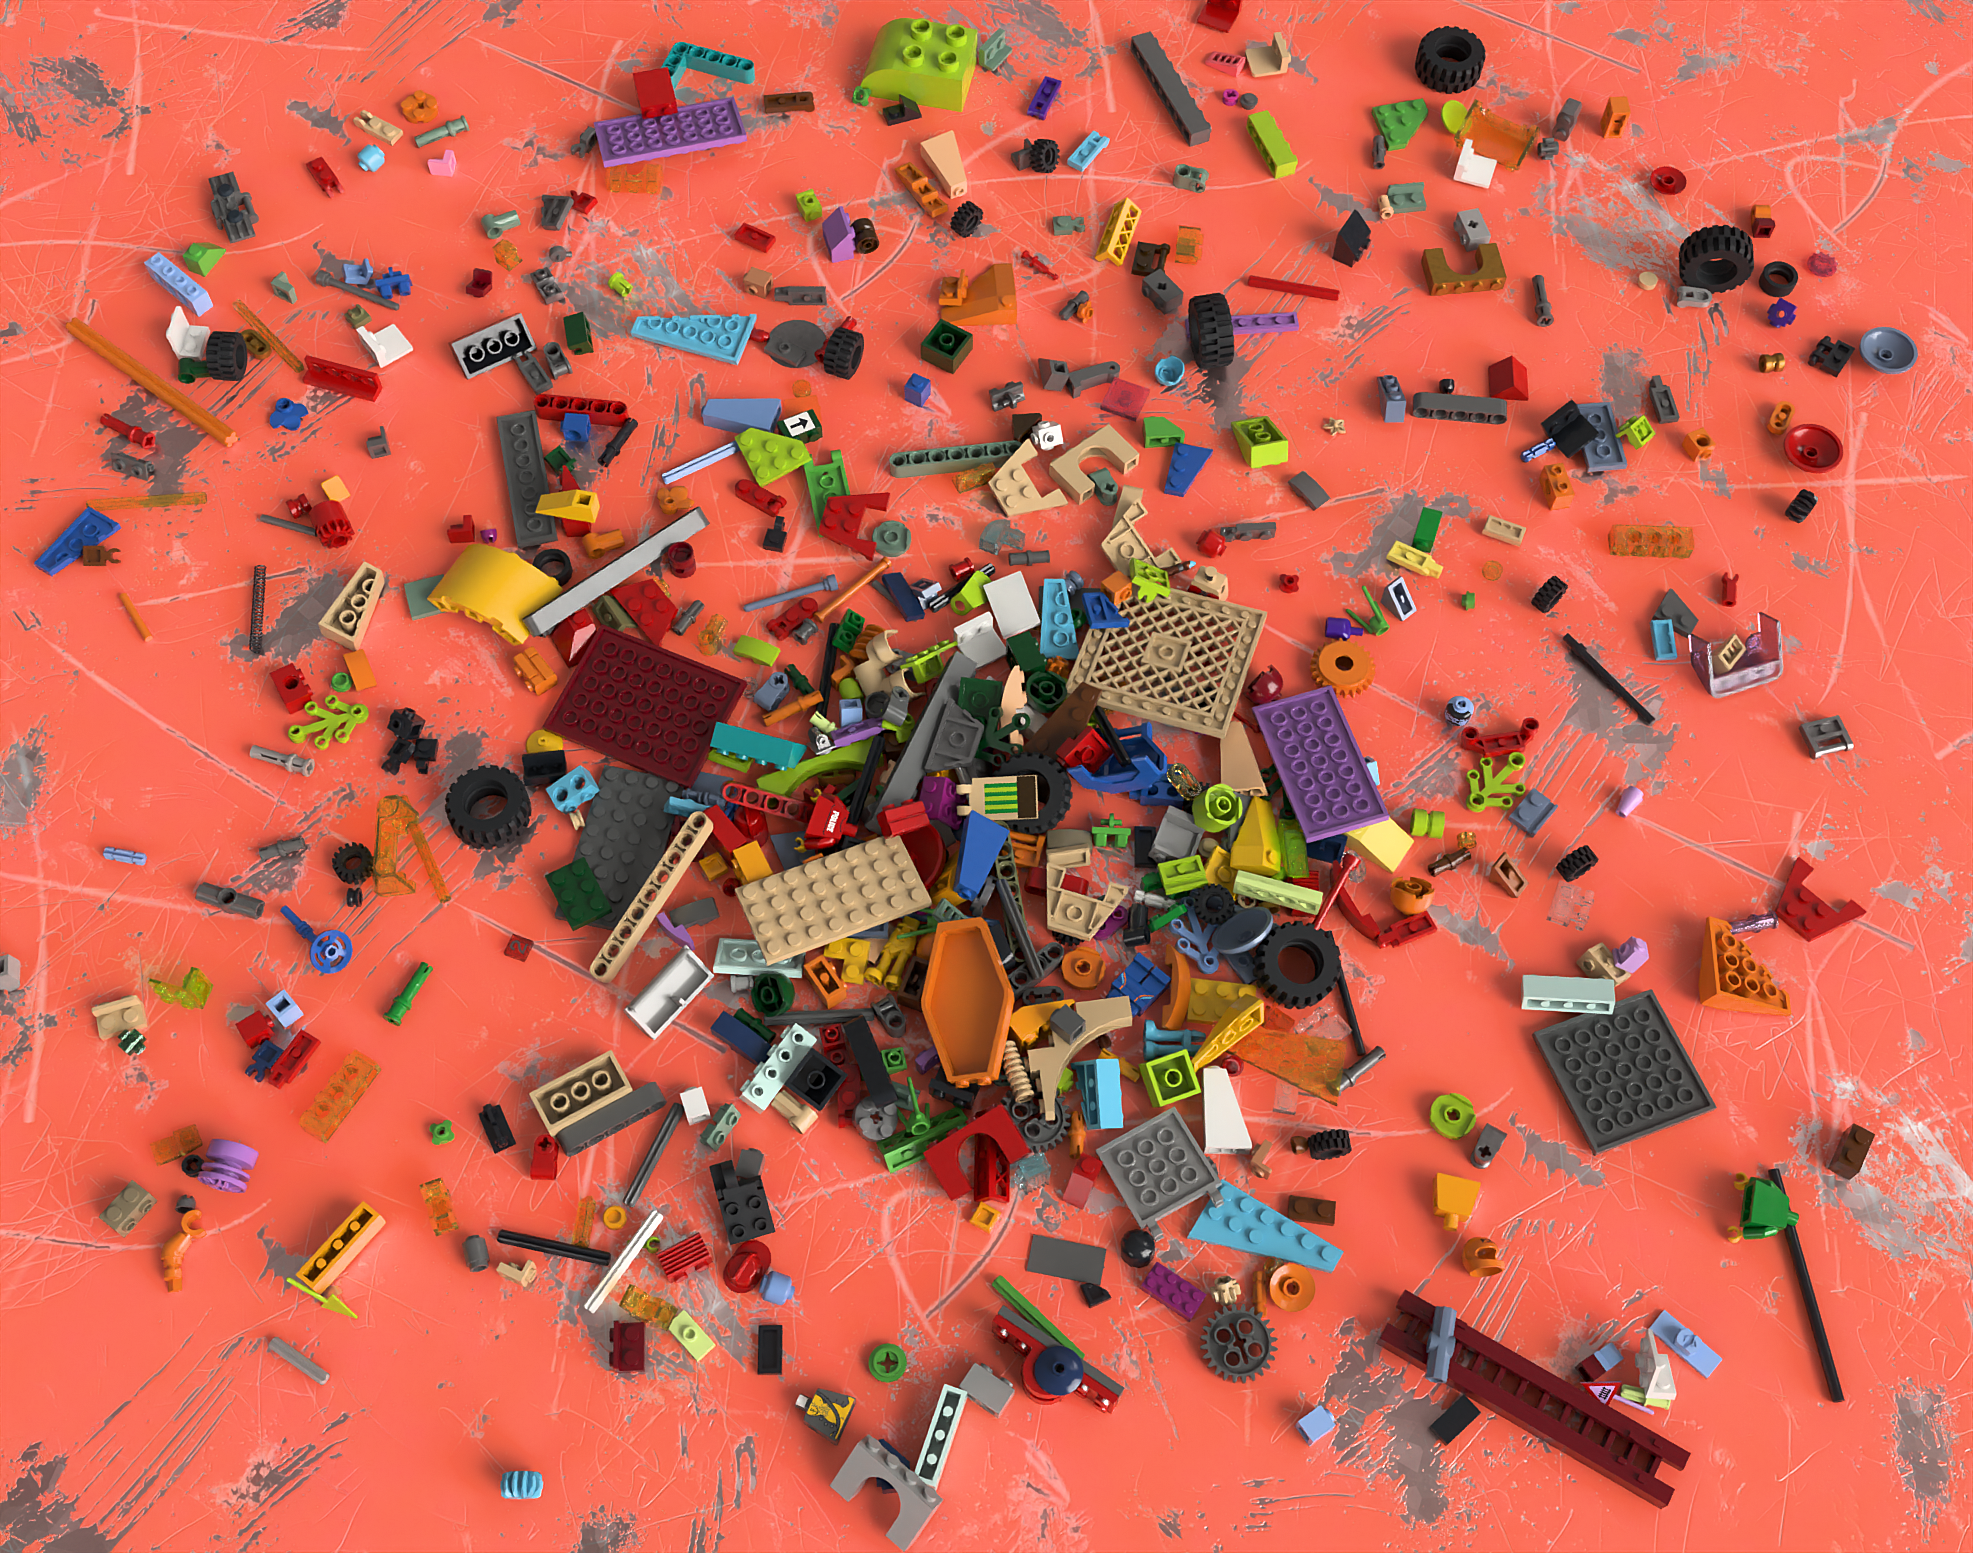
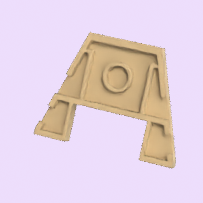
M1029 439L1019 447L988 482L989 488L1007 517L1068 505V501L1060 488L1041 497L1021 464L1036 457L1038 454Z
M1138 498L1099 546L1114 569L1121 571L1131 577L1129 562L1133 557L1160 569L1173 567L1182 562L1172 547L1155 558L1132 524L1146 516L1148 512Z
M1047 863V929L1090 941L1126 896L1129 887L1110 882L1104 900H1097L1060 888L1066 868Z

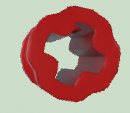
M968 557L964 558V561L949 565L950 574L955 581H959L961 577L975 572L974 566Z

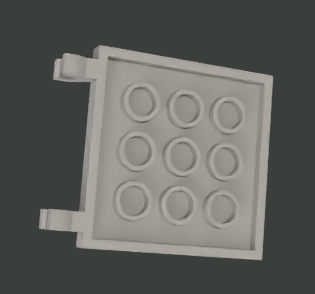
M1175 1106L1095 1150L1098 1158L1103 1161L1104 1168L1141 1230L1148 1227L1155 1242L1164 1238L1157 1221L1208 1193L1215 1208L1224 1205V1198L1217 1189L1222 1183Z

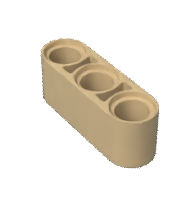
M1124 484L1111 531L1137 498L1141 502L1143 488Z

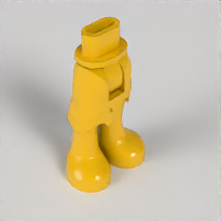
M905 916L902 923H898L897 928L892 932L880 952L882 958L876 968L868 967L863 974L869 982L879 987L884 984V987L890 991H899L902 984L901 976L907 960L912 957L917 936L897 939V935L917 931L920 921ZM897 959L891 973L886 977L891 961Z

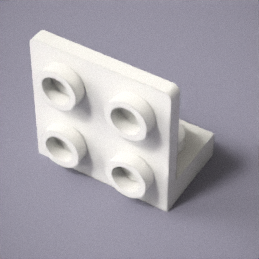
M1466 139L1453 180L1489 188L1497 160L1473 154L1474 148H1471L1473 140Z
M176 306L174 313L171 314V323L166 330V338L169 340L178 360L181 358H191L195 361H201L210 335L209 327L189 325L181 307Z
M395 324L375 334L371 331L367 332L363 326L356 329L361 344L380 368L413 351L412 345Z
M989 611L953 629V641H957L958 645L956 646L960 652L978 663L974 671L1006 656V647L993 629V616Z
M1647 1329L1644 1338L1640 1340V1351L1635 1354V1366L1640 1371V1387L1644 1389L1645 1398L1675 1400L1677 1393L1668 1354H1658L1653 1330Z

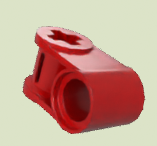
M543 1134L535 1140L530 1167L531 1180H556L559 1146L551 1135Z

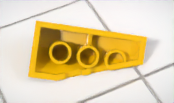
M1253 796L1245 813L1243 825L1238 830V837L1231 847L1230 867L1269 878L1280 872L1281 849L1272 803Z
M1246 993L1241 998L1237 997L1231 1002L1191 1060L1195 1073L1264 1022V1003L1260 998Z

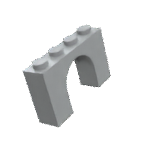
M868 1434L857 1443L830 1484V1487L849 1502L861 1491L870 1477H879L888 1481L897 1491L901 1507L897 1519L885 1536L905 1552L917 1540L944 1499L933 1488L925 1484L915 1472L910 1471L902 1464L898 1457L886 1450L877 1439Z

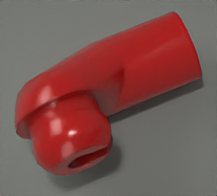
M754 324L749 338L755 342H767L770 335L764 330L756 329Z

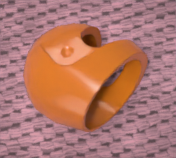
M1474 1237L1464 1244L1461 1259L1470 1276L1489 1277L1505 1270V1262L1497 1260L1499 1248L1489 1238Z

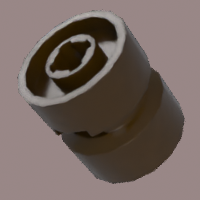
M860 218L851 224L850 227L853 226L855 238L853 239L857 251L861 254L874 252L879 247V239L873 222L868 218Z

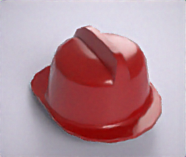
M743 805L737 808L732 823L747 839L748 844L757 840L760 848H762L769 837L764 811Z
M757 1240L747 1241L738 1247L723 1271V1279L726 1286L736 1293H747L753 1290L771 1264L769 1248Z

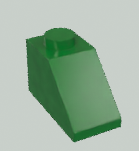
M1423 507L1411 547L1422 552H1431L1442 517V511Z

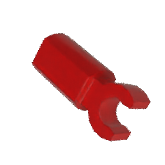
M1725 572L1721 578L1724 584L1722 587V606L1733 607L1736 605V583L1739 575L1735 574L1733 580H1731L1727 576L1728 572Z

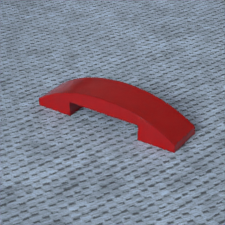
M1337 860L1333 861L1330 868L1331 888L1342 870ZM1345 881L1335 899L1338 908L1358 932L1372 941L1377 940L1381 930L1370 913L1364 916L1360 914L1344 888Z

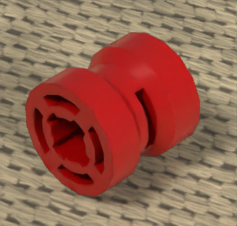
M304 493L295 500L290 499L285 502L294 519L301 517L303 513H310L312 509Z

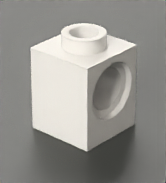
M702 1086L698 1088L690 1087L683 1093H680L689 1125L711 1119Z

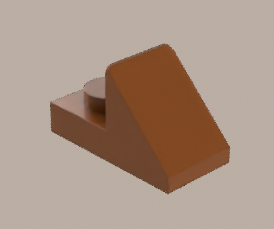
M1503 852L1491 867L1489 882L1501 883L1511 898H1518L1529 884L1506 852Z

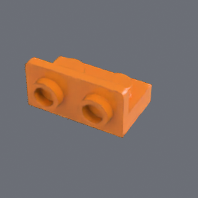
M961 269L959 278L953 276L943 277L939 305L962 306L963 298H966L967 295L966 287H968L969 281L968 276H965V269Z

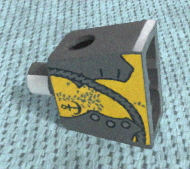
M818 1388L813 1399L800 1394L795 1407L806 1412L803 1421L807 1427L837 1446L856 1405V1399L852 1396Z

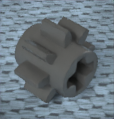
M1542 138V142H1539L1537 145L1538 156H1542V160H1553V155H1558L1559 153L1558 142L1554 141V138Z

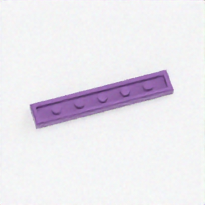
M1296 312L1231 316L1233 335L1299 330ZM1185 319L1187 338H1190L1188 319Z

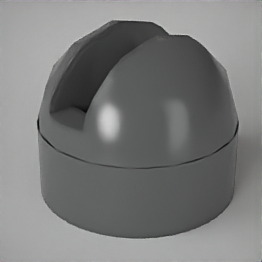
M187 1194L182 1195L177 1200L175 1210L182 1214L194 1210L196 1207L195 1198L193 1196L187 1198Z

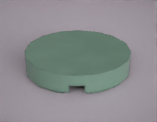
M894 520L881 523L878 528L874 529L872 534V541L877 543L876 552L886 557H898L904 554L910 548L912 542L910 530L903 523Z

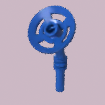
M287 905L281 908L280 912L296 927L295 930L302 935V938H307L312 943L309 952L310 961L318 971L333 974L347 966L352 957L353 948L351 940L345 933L338 930H327L317 936L313 933L314 930L310 928V925L306 921H302ZM328 936V940L324 942L321 940L322 938ZM337 937L342 939L345 949H342L341 943L336 939ZM315 954L319 961L323 963L322 966L316 961ZM339 955L343 957L338 964L331 967V961H334Z

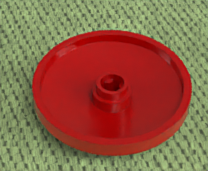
M930 823L924 829L900 835L927 891L940 877L946 861L944 840L937 829Z

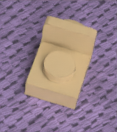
M529 1259L522 1271L520 1266L509 1262L508 1265L500 1262L496 1269L501 1277L524 1288L528 1282L531 1283L537 1272L535 1263Z

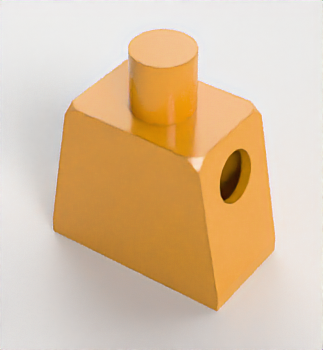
M1437 1172L1433 1178V1213L1435 1216L1444 1218V1230L1455 1232L1457 1231L1458 1221L1466 1222L1469 1219L1481 1182Z

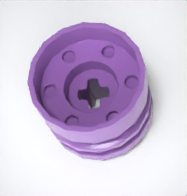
M212 1139L206 1152V1157L214 1162H204L201 1166L204 1171L199 1172L197 1179L201 1183L219 1191L245 1193L247 1185L244 1182H248L251 1177L242 1170H253L259 1153L253 1148L237 1142Z

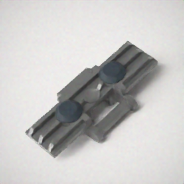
M234 172L208 178L214 195V199L210 202L211 210L215 215L218 229L222 230V224H224L230 244L255 237L256 234L252 224L259 221V216L254 211L251 194L240 192ZM244 204L246 209L240 211L239 206Z

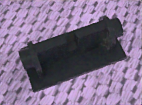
M491 1104L483 1106V1111L478 1115L494 1153L496 1154L515 1145V1139L500 1104L497 1106H492Z

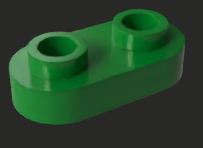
M1177 902L1167 908L1168 913L1165 915L1157 914L1148 920L1150 924L1147 925L1149 931L1153 933L1188 912L1184 903L1179 905Z

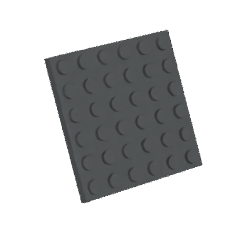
M1652 989L1615 1002L1613 1014L1585 1013L1532 1034L1594 1156L1707 1114L1717 1108Z

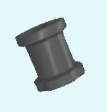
M805 618L803 624L792 632V636L800 644L806 645L809 637L813 633H817L819 629L812 620Z

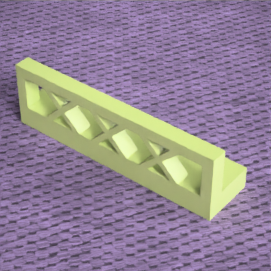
M1238 870L1233 888V893L1317 915L1323 896V892Z

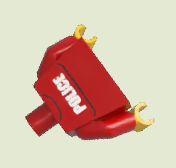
M819 789L814 790L818 796L816 798L810 797L815 807L804 835L806 840L804 841L799 837L795 839L797 843H801L799 847H794L796 851L804 853L806 850L832 847L834 844L839 843L842 834L852 838L855 837L858 826L846 822L850 812L837 795L822 793Z

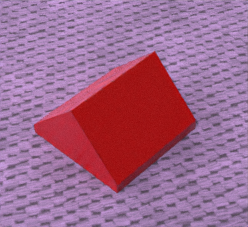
M1511 355L1488 367L1490 398L1518 401L1529 400L1527 368Z

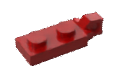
M1424 911L1389 925L1384 930L1385 934L1378 936L1376 943L1379 949L1389 945L1393 948L1400 947L1435 933L1437 927L1428 911Z

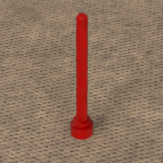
M1345 853L1342 858L1343 868L1312 923L1315 925L1314 929L1319 930L1350 871H1353L1355 868L1357 869L1361 862L1360 859L1349 853Z

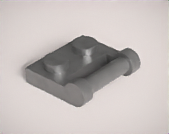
M1839 715L1804 723L1798 728L1813 760L1821 758L1822 755L1842 750L1847 752L1854 748L1853 742ZM1836 738L1841 740L1840 743L1820 748L1817 744Z

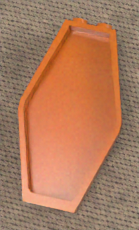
M982 917L940 922L937 925L921 997V1008L948 1082L954 1086L956 1085V1088L969 1087L970 1083L989 1085L991 1081L998 1080L1014 1006V992L988 924Z

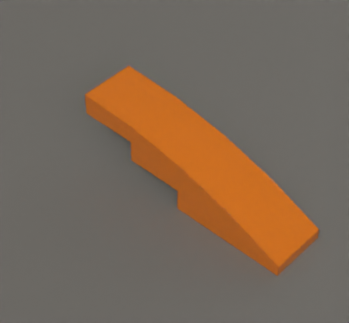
M908 162L895 168V172L904 186L932 218L948 211L947 204L938 197L937 190L928 183L927 176L916 166Z

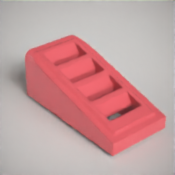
M1213 51L1206 60L1205 65L1237 77L1244 67L1245 57Z

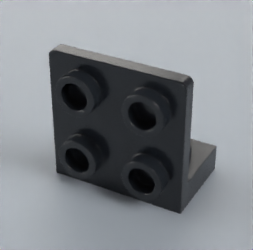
M1572 399L1540 423L1545 435L1555 441V446L1567 458L1572 457L1599 436V432L1580 413L1577 404Z

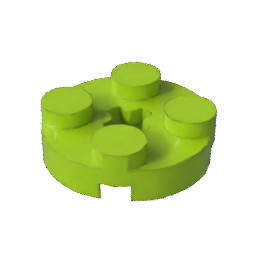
M1457 1093L1439 1096L1433 1102L1429 1111L1430 1126L1441 1136L1453 1140H1459L1461 1137L1466 1136L1476 1122V1114H1474L1472 1103L1466 1097ZM1447 1112H1456L1458 1120H1450Z

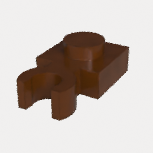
M83 546V566H106V560L119 564L121 560H114L112 555L115 552H121V550L112 548L106 551V546Z

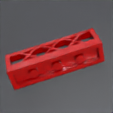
M306 355L304 358L308 370L302 380L306 385L371 402L376 401L383 388L377 373Z
M985 1110L976 1112L975 1115H977L979 1118L986 1112ZM975 1134L974 1202L980 1203L981 1201L993 1200L1004 1204L1009 1203L1010 1163L1003 1151L1000 1152L994 1138L987 1134ZM997 1161H999L1002 1166L1001 1173H999V1171L996 1168ZM997 1183L1002 1188V1196L996 1194Z

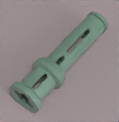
M461 115L459 119L451 122L446 121L445 125L414 136L418 148L444 137H455L457 133L465 130L470 131L464 115Z

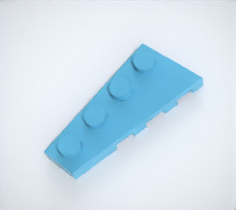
M1044 579L1040 654L1043 653L1046 660L1051 659V657L1055 659L1056 656H1061L1066 660L1076 661L1079 654L1065 579Z

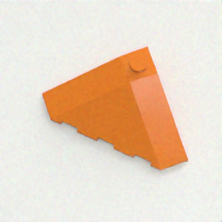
M1012 263L993 264L985 274L980 275L967 288L966 298H963L962 306L946 305L941 309V319L955 326L1017 324V301Z
M1708 916L1705 924L1699 977L1700 1004L1719 1010L1780 1016L1792 1015L1789 994L1784 988L1781 990L1777 989L1771 981L1774 976L1764 964L1760 966L1756 964L1750 956L1753 951L1743 939L1739 942L1730 932L1732 926L1727 921Z

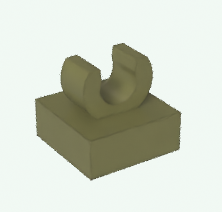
M356 304L355 308L349 309L344 314L345 319L355 329L365 326L372 321L371 316L359 304Z

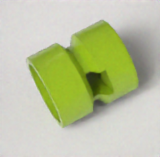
M1413 808L1410 821V835L1424 836L1427 833L1429 838L1441 839L1444 831L1445 813L1432 810L1428 814L1424 809Z

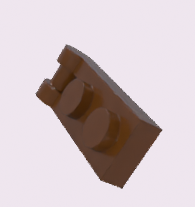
M812 92L763 95L765 114L802 110L813 112L815 110Z

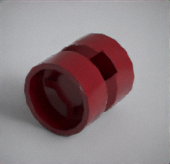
M687 542L673 543L667 553L672 574L678 578L691 577L696 571V560L692 546Z

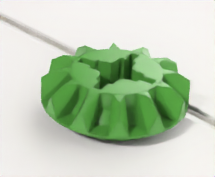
M887 1343L879 1345L872 1351L868 1364L871 1374L878 1381L890 1383L898 1381L905 1373L907 1359L900 1347ZM887 1354H889L891 1362L898 1363L890 1366L889 1373L885 1370V1366L881 1365V1362H885Z

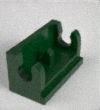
M579 312L563 317L569 350L581 348L574 351L575 355L593 353L590 323L585 314Z

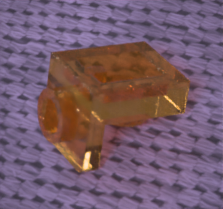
M1274 1002L1271 1007L1268 1005L1265 1007L1264 1022L1260 1026L1283 1040L1296 1021L1279 1010V1004Z

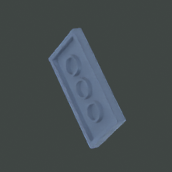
M1610 402L1577 404L1580 413L1599 432L1598 437L1581 449L1587 471L1626 469L1628 464L1621 439L1615 436L1618 433Z

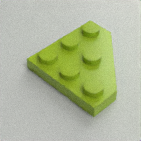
M749 428L734 437L757 483L762 488L812 460L805 444L797 439L755 428Z

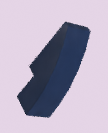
M723 1011L711 1026L712 1035L728 1044L731 1050L754 1065L758 1066L761 1061L766 1063L769 1059L767 1053L772 1046L727 1012Z

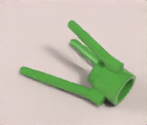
M1363 585L1362 590L1375 614L1369 620L1370 625L1350 609H1346V612L1366 628L1369 634L1374 632L1376 636L1382 635L1390 626L1384 619L1377 602L1372 600L1369 592Z
M924 908L918 910L931 914V916H927V924H920L917 931L897 935V939L936 932L938 922L932 916L935 909Z
M907 1077L914 1112L910 1114L908 1121L898 1108L897 1115L905 1125L907 1132H912L914 1135H922L931 1128L930 1105L925 1103V1114L919 1111L911 1077Z

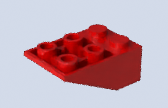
M563 465V473L559 474L562 490H559V492L581 490L567 466ZM559 517V519L561 518L562 530L566 531L567 537H584L591 533V522Z

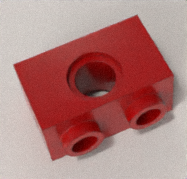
M293 663L269 673L290 715L304 709L305 704L312 701L310 696L314 694L309 684H303L302 681L306 678L300 668L296 670Z

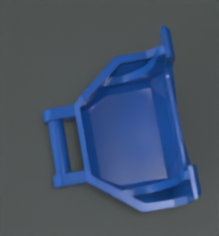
M1145 722L1135 727L1113 728L1118 738L1141 734L1140 737L1120 740L1131 760V764L1125 768L1121 767L1114 753L1094 774L1086 770L1082 765L1067 768V771L1083 788L1117 794L1151 788L1152 784L1156 783L1167 773V756L1152 741L1151 723Z

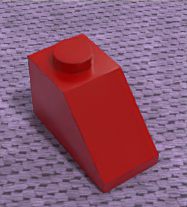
M1082 1152L1072 1172L1062 1201L1083 1210L1102 1170L1103 1161Z

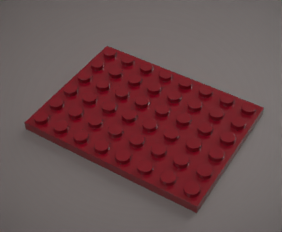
M601 624L542 727L545 731L664 780L672 781L686 789H691L707 761L709 753L714 748L710 744L716 722L727 724L748 684L743 679Z

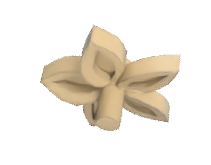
M1330 417L1329 424L1323 425L1324 429H1331V436H1334L1337 432L1340 434L1346 433L1343 426L1344 420H1335Z

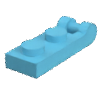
M1092 131L1067 159V165L1083 172L1100 151L1108 146L1110 139L1106 136H1100L1096 131Z

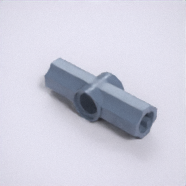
M1436 1306L1434 1311L1432 1331H1430L1427 1340L1426 1352L1428 1353L1425 1372V1379L1430 1382L1444 1384L1447 1382L1449 1362L1455 1348V1337L1453 1334L1457 1314L1456 1310L1446 1306Z

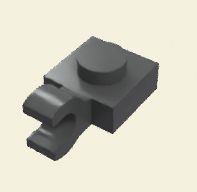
M588 126L585 132L580 135V143L574 144L571 147L572 155L579 151V157L582 159L585 153L589 154L598 142L595 128Z

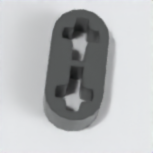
M1058 986L1029 988L1023 993L1022 1003L1023 1006L1055 1002L1052 998H1049L1051 993H1055L1057 1001L1064 1000V992ZM1029 995L1034 996L1035 1003H1031L1030 1000H1027L1029 999Z

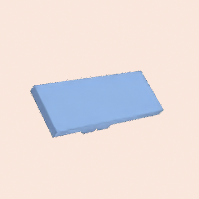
M1663 1310L1649 1327V1329L1653 1330V1334L1706 1379L1722 1361V1358L1703 1343L1702 1339L1694 1335L1689 1328L1683 1326L1666 1310Z

